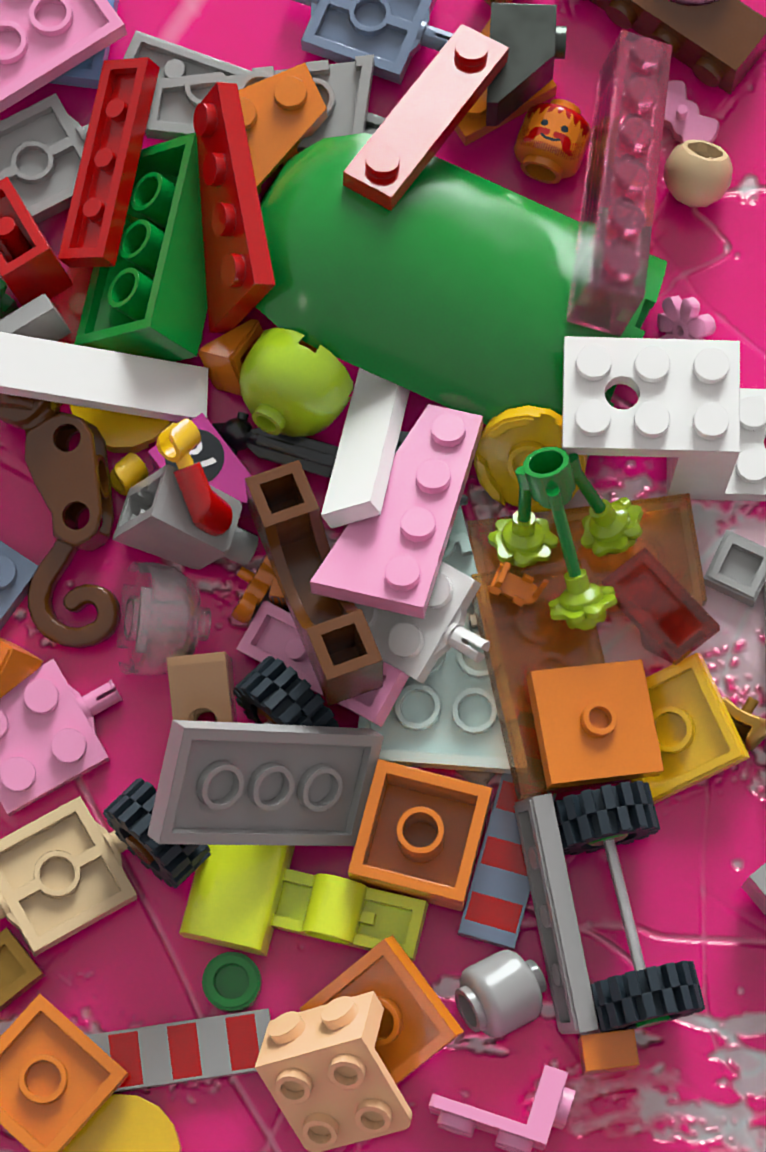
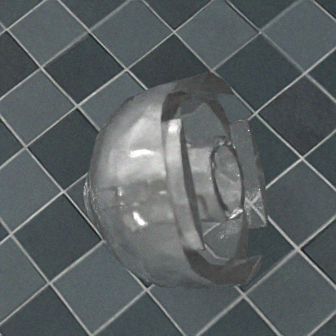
M133 561L127 571L137 572L138 574L135 585L123 584L120 598L121 619L117 628V648L128 649L129 662H119V667L123 675L168 674L166 657L194 655L198 641L208 640L211 628L210 608L201 607L198 589L191 579L178 569L160 563Z

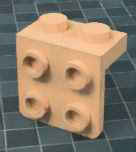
M374 991L354 997H338L326 1005L301 1012H286L274 1020H270L255 1069L303 1147L310 1152H323L406 1130L411 1124L412 1111L374 1048L384 1011Z

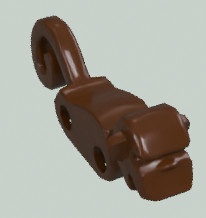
M0 393V420L15 428L25 430V462L34 484L52 514L53 536L56 539L53 547L35 571L30 583L28 609L31 619L44 637L57 644L74 648L98 645L108 640L116 632L120 624L121 609L116 596L110 590L92 584H84L70 590L63 599V605L67 610L77 613L81 612L86 606L93 605L97 611V617L94 622L76 628L69 627L57 619L53 610L52 599L58 581L71 564L77 551L85 550L92 552L105 545L110 539L115 516L106 441L98 428L80 417L59 412L63 403ZM80 432L79 445L70 451L69 442L71 438ZM89 509V521L83 528L79 529V516L84 510ZM101 519H103L102 526L99 530Z

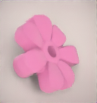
M679 295L668 297L662 302L664 312L658 314L657 327L658 330L665 332L666 335L659 339L704 340L703 337L714 334L716 330L714 318L710 314L699 315L700 303L694 297L681 300Z

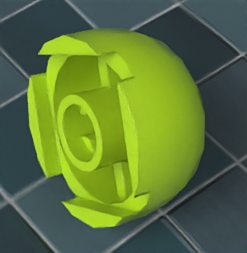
M278 327L264 330L247 354L240 368V392L245 405L252 414L253 422L264 432L271 435L282 434L291 437L312 436L327 429L344 410L351 399L348 396L354 389L353 381L344 365L325 347L320 345L314 353L309 348L299 344L304 337L303 334Z

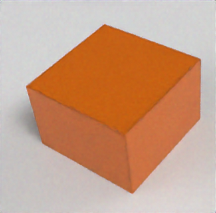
M634 1029L581 1035L578 1039L583 1076L632 1070L640 1065Z

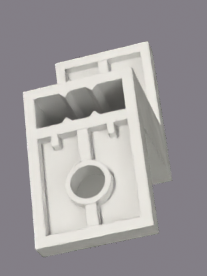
M564 337L562 449L567 454L667 457L666 499L766 501V448L764 446V439L766 438V389L740 388V341ZM624 384L636 392L638 402L629 409H617L607 402L605 392L614 385Z

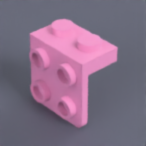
M545 1065L527 1124L436 1094L431 1096L429 1110L430 1113L439 1116L437 1120L438 1127L446 1131L472 1138L476 1128L497 1135L495 1146L509 1152H531L533 1147L544 1151L551 1128L555 1127L563 1130L576 1091L564 1087L569 1072Z

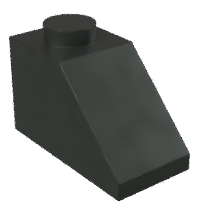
M491 2L490 38L509 47L507 63L487 88L486 126H498L553 79L554 60L565 59L567 26H556L557 5Z

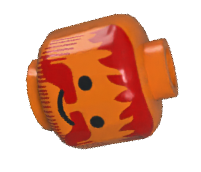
M553 99L550 103H540L530 107L526 113L513 150L517 160L521 163V170L530 178L547 184H556L561 179L574 176L579 170L591 140L592 131L589 123L580 115L581 110L575 104L563 99Z

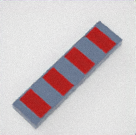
M519 712L516 726L529 775L502 773L458 930L459 936L512 951L515 949L530 894L514 805L515 802L552 793L554 802L558 788H546L534 717L523 712Z

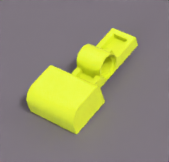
M208 845L211 855L195 871L179 934L185 938L265 957L268 954L274 929L368 951L383 939L393 935L411 961H415L428 903L425 900L369 888L362 883L335 875L322 873L312 875L291 870L289 868L295 846Z

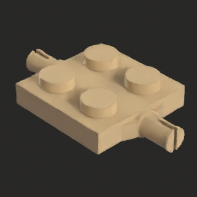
M81 796L0 839V920L6 917L7 921L20 931L34 957L137 900V893L122 867L120 853L128 849L127 844L117 837L115 830L108 833L104 827L93 819Z

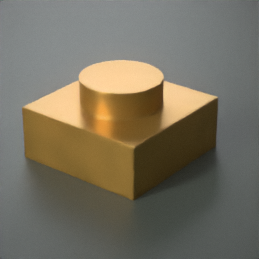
M7 927L0 932V1012L45 976Z

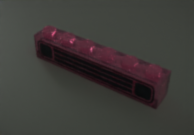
M621 30L599 71L567 313L568 322L618 337L622 335L645 296L672 45L625 30Z

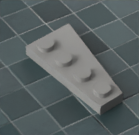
M374 54L355 56L354 62L329 64L328 60L306 62L307 68L326 105L328 118L312 136L306 137L300 142L297 152L300 153L323 138L365 133L375 66ZM274 66L252 68V73L225 76L223 72L157 79L145 131L146 136L151 139L172 140L194 133L193 116L195 108L201 103L216 82L237 83L238 90L288 69L274 70Z

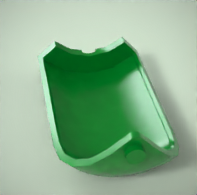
M368 133L323 138L288 159L260 202L275 286L255 307L277 327L294 330L303 334L302 341L316 349L322 345L336 358L453 410L483 416V423L487 425L492 418L507 409L528 405L551 409L562 416L563 344L565 336L643 338L645 331L640 328L650 309L654 307L667 266V261L594 229L588 276L581 292L572 304L571 298L581 222L436 156H433L390 211L343 186V171L371 138L372 134ZM590 243V245H589L588 248H587V246H586V252H585V254L583 255V257H581V261L579 262V264H578V260H577L576 274H577V270H578V268H579V265L581 264V262H582L583 258L585 257V255H586V253H587L588 250H589V258H590L591 243ZM617 385L610 387L605 392L606 400L612 407L614 403L611 402Z

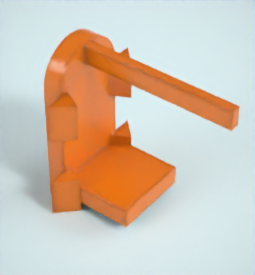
M500 562L488 592L497 596L502 594L513 599L512 603L521 607L523 604L531 605L535 603L548 585L549 580L543 579L537 587L533 583L534 577L524 573L521 578L509 572L511 563L505 562L503 564Z

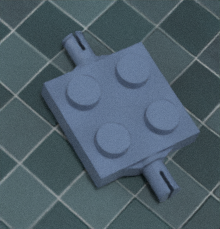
M293 0L311 7V18L301 39L303 51L337 63L354 62L355 56L374 54L375 66L373 75L400 85L412 57L422 46L440 52L453 35V33L430 26L429 17L437 0Z

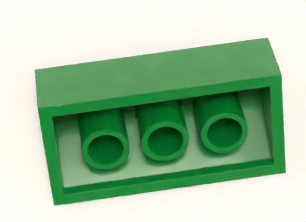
M195 132L141 149L116 264L109 267H93L74 345L172 362L197 357L203 337L202 331L208 304L197 135Z

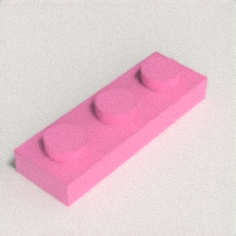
M263 600L237 650L260 663L268 656H273L275 660L277 658L282 660L287 668L289 666L297 671L298 677L301 680L305 679L311 685L310 689L324 696L291 613ZM383 662V687L337 704L382 727L409 676Z

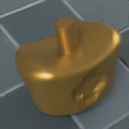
M749 696L742 709H740L728 697H722L747 752L753 751L766 737V719L752 714L759 701Z

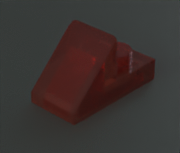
M646 547L601 581L602 586H613L617 598L616 606L639 629L642 646L647 651L674 665L680 663L720 631V625Z

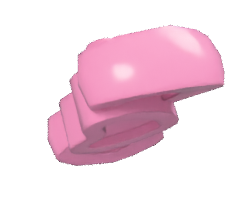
M672 80L661 83L650 96L648 103L649 112L660 118L661 125L671 130L672 137L676 141L683 143L687 140H705L713 143L718 136L719 122L715 118L699 115L697 104L687 100V88L683 81Z

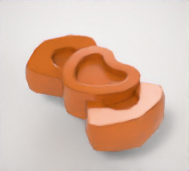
M267 554L255 573L242 566L236 575L249 583L231 613V616L237 621L249 623L256 605L260 604L272 584L275 574Z

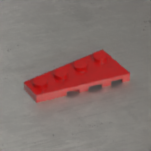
M216 82L201 103L196 106L193 126L197 135L209 333L225 334L234 329L275 286V280L237 83Z

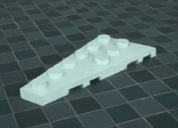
M400 431L396 452L409 432ZM459 506L442 561L480 583L461 506ZM480 586L467 609L463 627L490 641L488 652L471 642L467 643L468 646L484 654V659L476 663L470 657L451 647L450 650L437 660L424 684L409 676L382 727L359 716L358 728L373 729L384 736L379 759L408 767L529 775Z

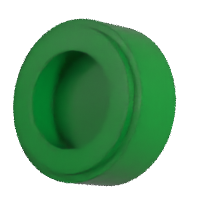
M226 952L216 956L208 963L203 973L202 987L205 996L214 1007L224 1012L238 1013L248 1009L256 1002L262 989V977L258 967L248 956L238 952Z

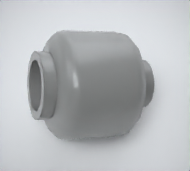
M503 950L465 968L459 980L460 988L456 989L454 994L457 1008L468 1027L474 1032L482 1031L489 1037L497 1038L505 1036L539 1017L543 1007L541 993L546 991V981L541 969L533 960L528 959L524 961L517 953L511 950Z

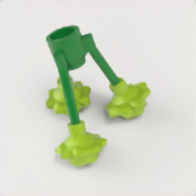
M558 447L540 448L529 454L523 466L515 470L519 483L518 511L513 514L512 519H499L496 521V531L489 534L488 542L497 550L499 561L509 562L513 566L525 568L535 565L538 561L550 560L551 549L557 547L559 537L567 572L564 574L566 589L559 597L548 603L551 619L565 620L570 629L578 628L584 631L593 629L597 623L605 621L607 617L606 609L616 605L617 598L613 586H599L589 582L586 570L580 568L564 505L572 499L577 485L590 505V514L582 520L584 533L580 540L581 545L586 549L592 548V552L597 557L608 553L619 554L625 552L635 544L636 539L643 533L640 526V521L644 514L643 509L639 505H632L627 497L620 498L612 503L606 499H601L584 474L578 454H567L565 450ZM532 498L539 502L542 507L551 509L558 537L550 531L549 522L546 519H536L535 514L531 512Z

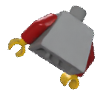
M183 419L178 424L172 423L157 438L156 446L159 453L168 461L175 462L177 468L167 464L148 476L149 471L145 463L135 453L131 452L118 461L111 470V486L121 495H126L112 539L114 541L188 568L200 570L222 557L241 565H247L256 551L258 535L237 526L242 511L241 502L209 485L200 461L194 463L189 452L201 442V434L197 426L190 419Z

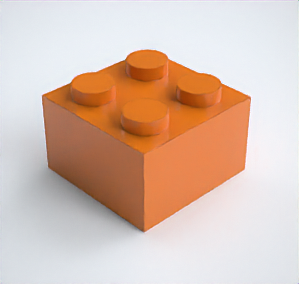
M378 759L348 870L349 879L362 883L369 888L425 900L430 904L463 912L491 802L492 788Z

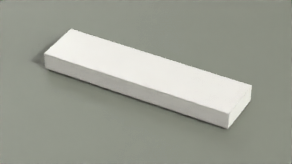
M0 332V393L174 422H180L183 419L193 420L201 413L207 418L208 368Z
M359 368L321 512V516L330 528L340 527L381 514L410 390Z

